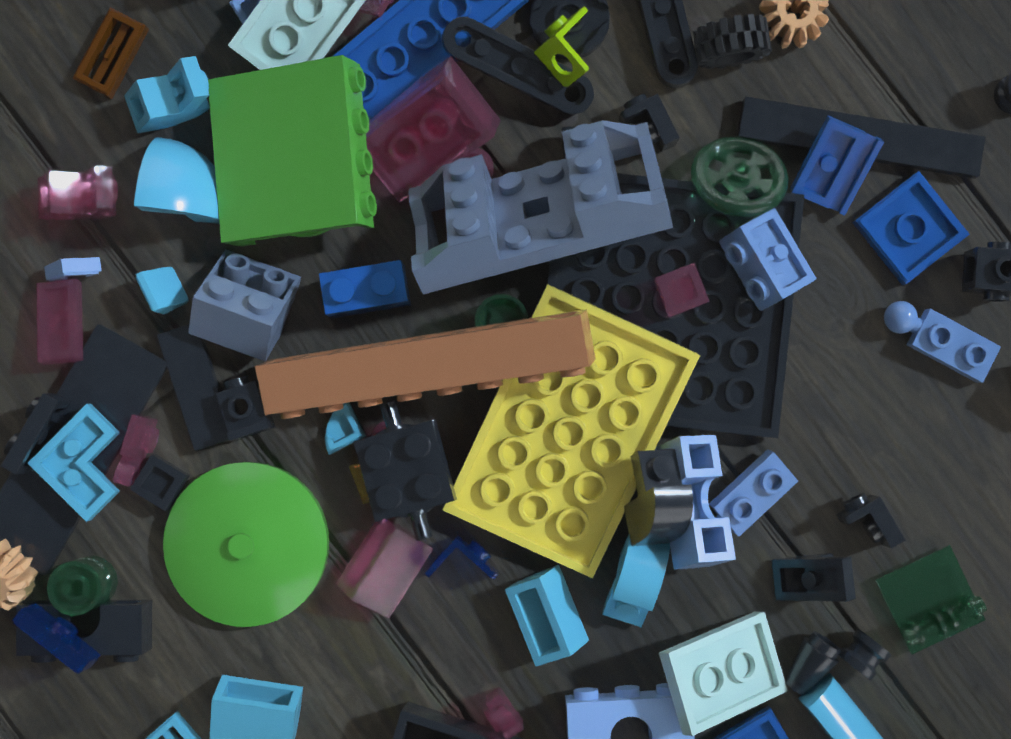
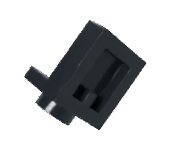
M641 94L623 105L625 110L620 113V123L630 124L644 117L645 122L648 124L653 145L657 143L661 152L676 146L680 137L658 94L648 99L645 94Z
M865 493L855 495L842 504L845 510L836 514L840 522L847 525L865 516L866 520L862 522L863 528L875 544L880 542L881 545L892 549L906 541L879 496L871 494L866 496Z

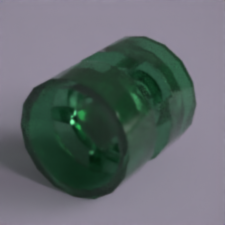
M507 294L493 295L485 299L478 307L475 315V327L528 319V312L523 303L513 296Z
M94 555L65 562L55 568L49 577L47 584L48 598L53 607L63 614L71 616L85 614L111 600L117 589V573L110 562Z

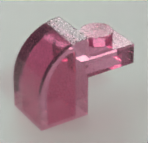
M94 166L84 173L49 171L37 178L39 219L88 220L116 216L118 185L115 175H112V167Z

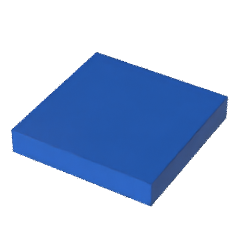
M920 171L913 174L852 222L902 286L910 282L970 235Z

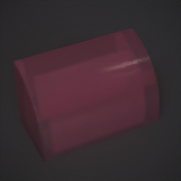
M390 519L377 521L370 529L336 584L352 601L390 618L433 548L422 540L415 541L414 534Z

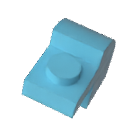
M196 56L180 58L167 75L136 80L124 95L137 133L175 126L200 116L210 108L207 97L210 95L208 92V78L205 72L200 69Z
M628 534L620 553L617 574L604 603L602 615L642 627L648 611L653 610L659 595L668 563L670 543L631 546L630 535Z

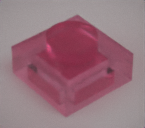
M695 263L654 279L669 318L709 302Z

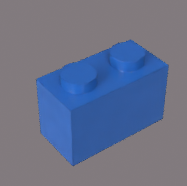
M401 260L319 273L325 315L330 318L411 305L405 265Z

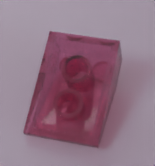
M452 56L418 79L369 120V131L366 133L367 150L370 152L373 160V172L399 203L409 197V188L420 186L442 165L465 158L491 140L501 120Z

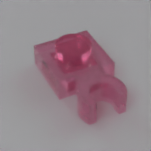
M132 414L120 450V455H122L121 461L114 473L113 482L128 487L133 485L140 474L142 459L146 458L148 452L152 453L157 445L159 430L155 428L158 419Z
M500 687L486 696L488 709L484 713L497 732L502 730L505 739L513 737L524 729L522 717Z

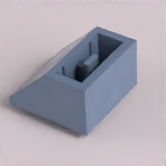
M225 249L193 297L189 334L266 362L281 336L300 285L301 277Z

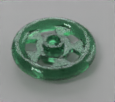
M724 137L714 140L702 147L692 162L691 180L698 195L709 206L728 215L751 217L764 214L775 208L782 201L788 189V173L783 161L772 149L753 139ZM733 153L749 155L750 161L744 158H734ZM713 159L723 163L720 172L708 168ZM767 168L771 174V179H761L759 169ZM721 183L729 194L727 196L721 194L714 186ZM758 189L762 197L749 200L746 195Z

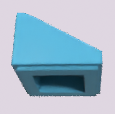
M162 267L135 274V278L151 311L164 315L189 301L172 267Z

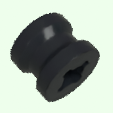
M857 629L853 634V642L850 646L842 648L839 654L843 660L870 681L876 676L875 669L880 662H887L892 656L860 629Z

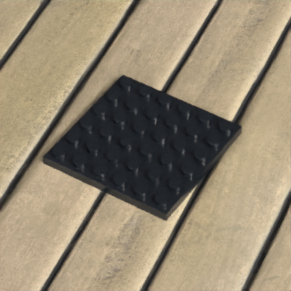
M617 173L622 194L650 191L647 176ZM662 178L673 228L550 260L547 284L700 355L667 426L778 438L794 293L760 311L747 294L746 287L733 265L727 260L719 241L740 226L775 208L799 248L805 195Z

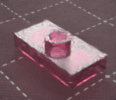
M78 279L37 283V362L42 365L83 361L82 283Z

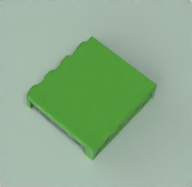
M344 55L208 79L221 243L242 247L256 245L255 240L361 226L368 229L374 228L373 216L376 214L377 204L370 187L373 160L370 152L367 150L366 133L369 131V117L363 107L362 92L366 88V79L359 63Z

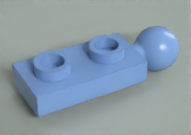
M897 301L889 305L884 313V322L889 330L899 334L912 332L907 346L976 383L984 382L1001 346L931 308L925 309L921 317L918 318L917 311L913 305L905 301Z
M767 449L709 503V506L717 514L715 518L729 517L731 531L739 537L789 491L798 480L773 451Z

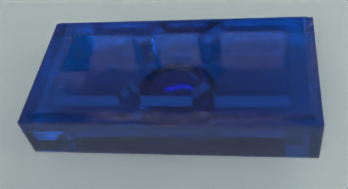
M37 603L22 608L13 619L16 626L76 674L91 668L101 656V654L77 636L78 630L73 624L61 617L54 618Z

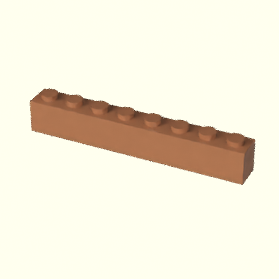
M587 309L270 359L255 366L265 415L280 413L281 419H289L305 414V409L318 407L319 413H329L343 409V403L357 401L358 407L362 408L383 403L382 398L397 396L398 402L415 400L422 397L423 391L437 390L438 396L451 395L461 392L463 385L476 383L478 390L496 388L503 385V379L517 377L520 384L532 383L543 380V373L559 371L560 377H573L586 373L585 367H590L596 358Z

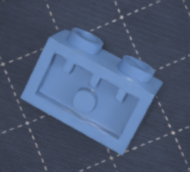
M775 208L740 226L719 241L727 260L733 265L746 287L747 294L760 311L781 301L817 279Z

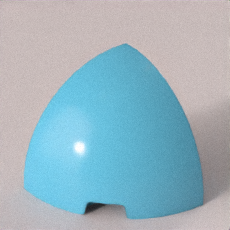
M157 137L151 141L144 154L136 185L134 206L142 211L184 214L195 222L220 224L215 166L205 155L191 146L172 139Z

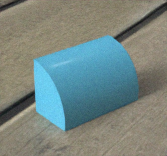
M559 565L528 576L505 589L535 666L569 657L589 641Z
M831 673L823 677L805 696L801 695L798 698L830 739H883Z
M222 675L211 703L210 739H295L301 710L303 687Z

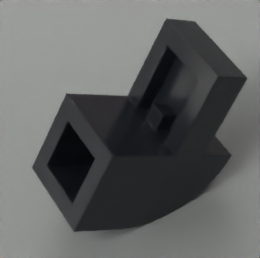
M675 449L637 451L630 457L638 497L624 506L631 546L669 544L681 537L689 527L693 512L692 485H682Z

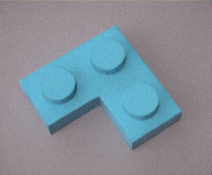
M86 404L28 464L86 522L91 521L120 492L92 463L120 432L92 404Z

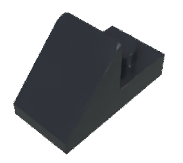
M832 553L772 559L776 600L847 602L856 599L851 557H834Z

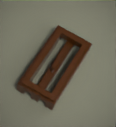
M110 7L73 79L112 100L149 28ZM118 21L121 22L122 25L104 54L93 79L89 78L88 76ZM133 28L134 30H133L132 34L130 35V37H129V39H128V41H127V43H126L124 49L122 50V52H121V54H120V56H119V58H118V60H117L115 66L113 67V69H112V71H111V73H110V75H109L107 81H106L105 84L103 85V82H104V80H105V78H106L108 72L110 71V69H111V67H112V65H113V63H114V61H115L117 55L119 54V52H120V50H121V48H122V46H123L125 40L127 39V37H128V35H129L131 29Z

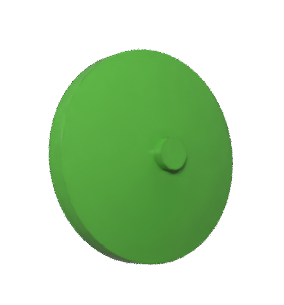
M259 462L227 464L212 469L195 479L174 503L164 531V560L169 577L180 596L188 605L204 617L224 625L236 627L264 625L277 621L294 611L311 595L324 573L329 553L327 522L323 510L313 493L305 484L289 472Z

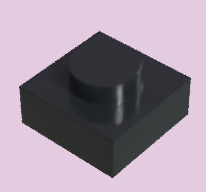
M151 454L130 490L162 510L167 511L190 475L157 454Z

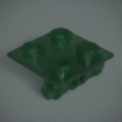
M950 545L876 579L911 655L986 620L983 613L987 611V607L980 596H974Z

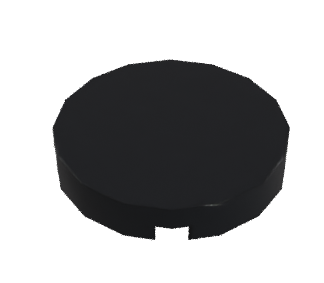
M534 0L530 17V27L534 40L541 46L549 38L544 31L561 15H564L568 20L585 6L588 12L563 38L581 58L589 56L601 46L609 30L610 14L607 0ZM556 54V55H555V57L558 58V59H567V60H569V59H568L567 57H565L564 55H561V54Z

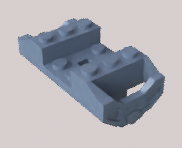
M602 120L591 124H581L573 129L562 132L566 159L549 161L537 167L519 172H510L501 177L491 179L481 154L471 158H461L453 163L442 165L420 186L409 188V203L416 235V254L411 256L412 272L422 293L427 294L673 228L647 122L629 125ZM642 154L650 191L622 194L614 161ZM445 208L447 242L439 245L431 212Z

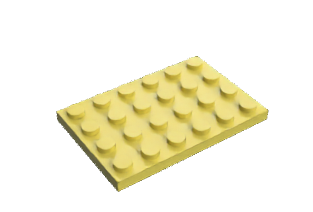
M547 284L531 318L587 309L596 360L590 367H585L586 373L578 376L560 377L559 371L543 373V380L520 384L518 377L503 379V385L499 386L453 485L457 500L445 503L443 511L593 578L625 512L624 506L630 502L637 488L630 456L637 451L655 450L700 355Z

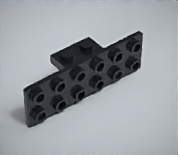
M98 324L95 327L57 394L43 393L41 397L38 396L31 402L25 413V418L28 419L20 433H15L10 438L4 449V454L7 456L1 467L11 473L0 491V541L7 539L11 548L21 545V553L24 557H33L30 567L36 569L38 574L42 576L50 573L80 521L81 516L28 462L86 404H92L120 432L92 461L106 476L167 370L165 360L104 325Z

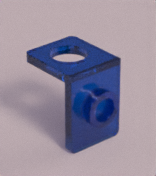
M458 535L424 573L429 578L457 547L491 579L494 580L498 576V571L487 562L491 555L476 541L472 540L468 545Z

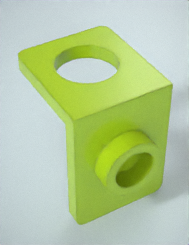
M585 6L568 20L564 15H561L544 31L549 38L534 52L564 87H568L589 70L588 65L563 38L588 12ZM556 54L564 55L569 59L573 67L572 72L563 70L557 64Z

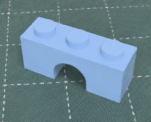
M716 435L679 436L657 446L656 450L675 449L682 485H692L693 512L689 527L681 537L670 542L674 570L710 567L736 560L729 517L715 518L708 503V490L711 482L722 476Z
M668 683L657 684L656 690L640 691L639 686L623 685L615 687V693H598V688L584 687L574 689V695H565L567 739H610L614 725L626 717H637L648 724L649 739H695L694 736L682 734Z

